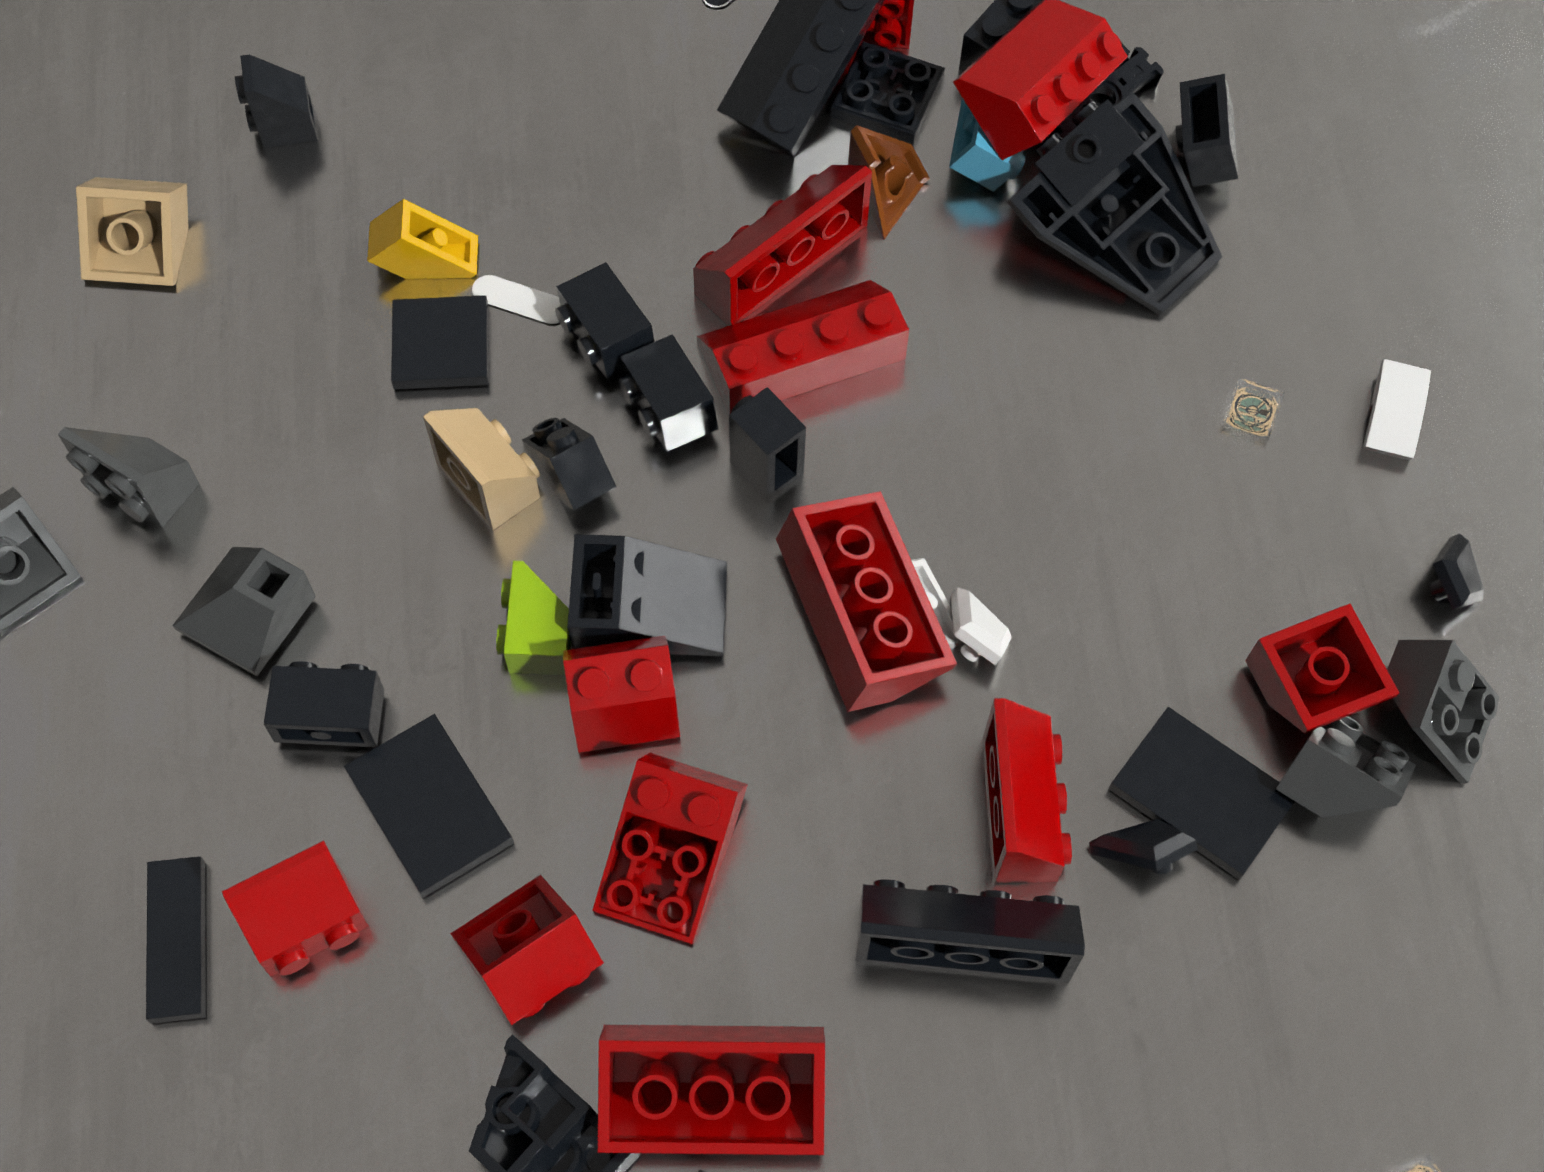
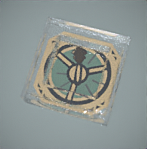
M1239 378L1223 425L1269 439L1285 392Z

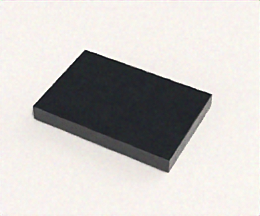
M1170 707L1166 708L1109 787V790L1152 820L1159 819L1197 840L1198 852L1238 880L1243 877L1295 802L1276 789L1280 783L1279 781Z
M435 713L344 766L422 898L514 844L511 834Z

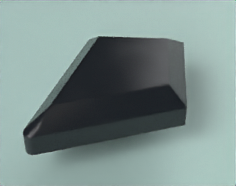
M1461 533L1449 538L1433 562V567L1439 580L1432 582L1429 586L1432 596L1437 601L1448 598L1453 610L1482 601L1484 594L1483 584L1469 540Z
M1159 819L1103 834L1089 842L1092 855L1150 869L1156 874L1169 873L1173 869L1172 863L1198 850L1195 838Z

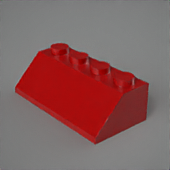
M1042 0L959 75L953 83L1000 159L1004 160L1041 143L1128 56L1122 47L1119 37L1112 31L1104 17L1060 0Z
M831 165L819 175L813 174L801 184L799 190L785 200L780 199L774 202L764 216L750 226H742L734 233L728 243L715 252L710 251L699 259L693 268L694 294L727 326L743 321L867 226L872 171L863 165Z
M868 280L697 336V343L729 415L733 407L741 399L749 395L754 397L767 387L782 401L905 360L909 328L892 292L874 281Z
M881 491L792 508L776 537V541L847 712L892 702L952 670L957 665Z
M604 1024L599 1038L598 1153L824 1155V1027Z

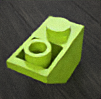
M513 560L511 579L504 578L502 581L501 605L502 608L508 609L507 624L498 625L496 637L497 655H504L509 673L565 675L563 651L572 649L567 628L569 608L524 561Z

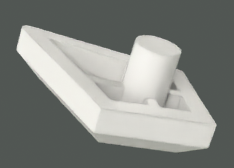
M957 587L951 594L954 636L965 643L960 651L966 659L972 662H976L980 656H983L996 665L1002 658L1012 638L1009 629L970 591Z

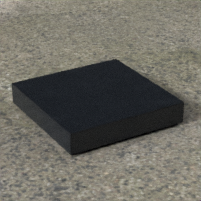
M487 295L392 300L391 382L393 389L489 385Z

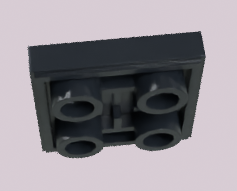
M862 41L831 106L830 117L914 144L942 83L945 67Z

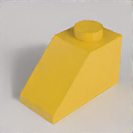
M402 199L370 222L367 261L404 279L472 278L477 275L478 235L422 207Z

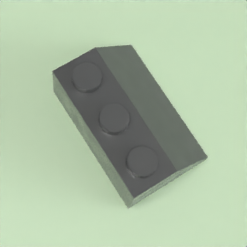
M14 487L0 495V631L82 577L22 495Z

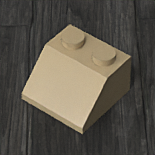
M95 177L76 186L81 280L174 286L177 282L189 230L187 183Z
M478 408L435 410L423 416L436 464L493 531L540 499L537 483L540 472L537 466L526 453L523 452L518 455L509 445L511 439L507 431L498 420L494 419L489 422Z

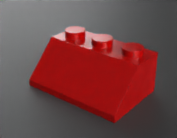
M994 698L983 735L995 884L1058 882L1065 865H1070L1072 860L1071 837L1069 833H1061L1060 814H1066L1067 811L1065 783H1057L1055 765H1061L1062 763L1061 735L1052 734L1050 715L1006 698Z

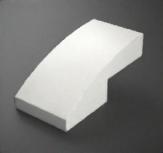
M1387 359L1382 360L1370 405L1373 406L1362 449L1409 461L1414 458L1426 406L1431 370Z

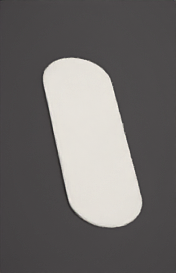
M485 275L478 278L472 286L473 295H487L489 305L547 324L560 323L555 312V308L560 306L558 296L493 275Z

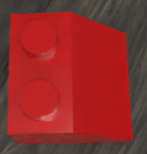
M1350 603L1258 639L1245 660L1268 705L1304 733L1397 697L1399 694L1395 683Z
M665 635L563 651L564 670L578 753L680 737L669 646Z
M325 841L222 891L227 905L258 962L270 977L278 973L282 976L289 975L301 970L310 962L309 957L327 948H330V950L343 948L353 943L360 936V931L369 927L343 871Z
M541 874L450 933L480 981L511 1025L522 1018L535 1015L544 1007L547 1001L566 988L581 984L589 977L593 970L604 964L577 915Z

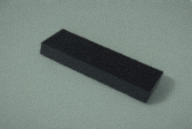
M201 856L147 862L146 1020L153 1024L206 1018L205 861Z

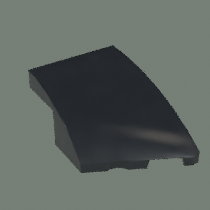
M513 1034L507 1039L504 1047L506 1057L496 1086L491 1085L485 1102V1117L477 1125L469 1152L490 1172H626L641 1154L598 1153V1114Z

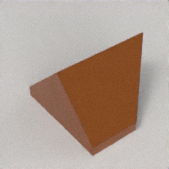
M856 125L850 131L848 165H863L872 171L869 212L885 240L930 177L912 144Z

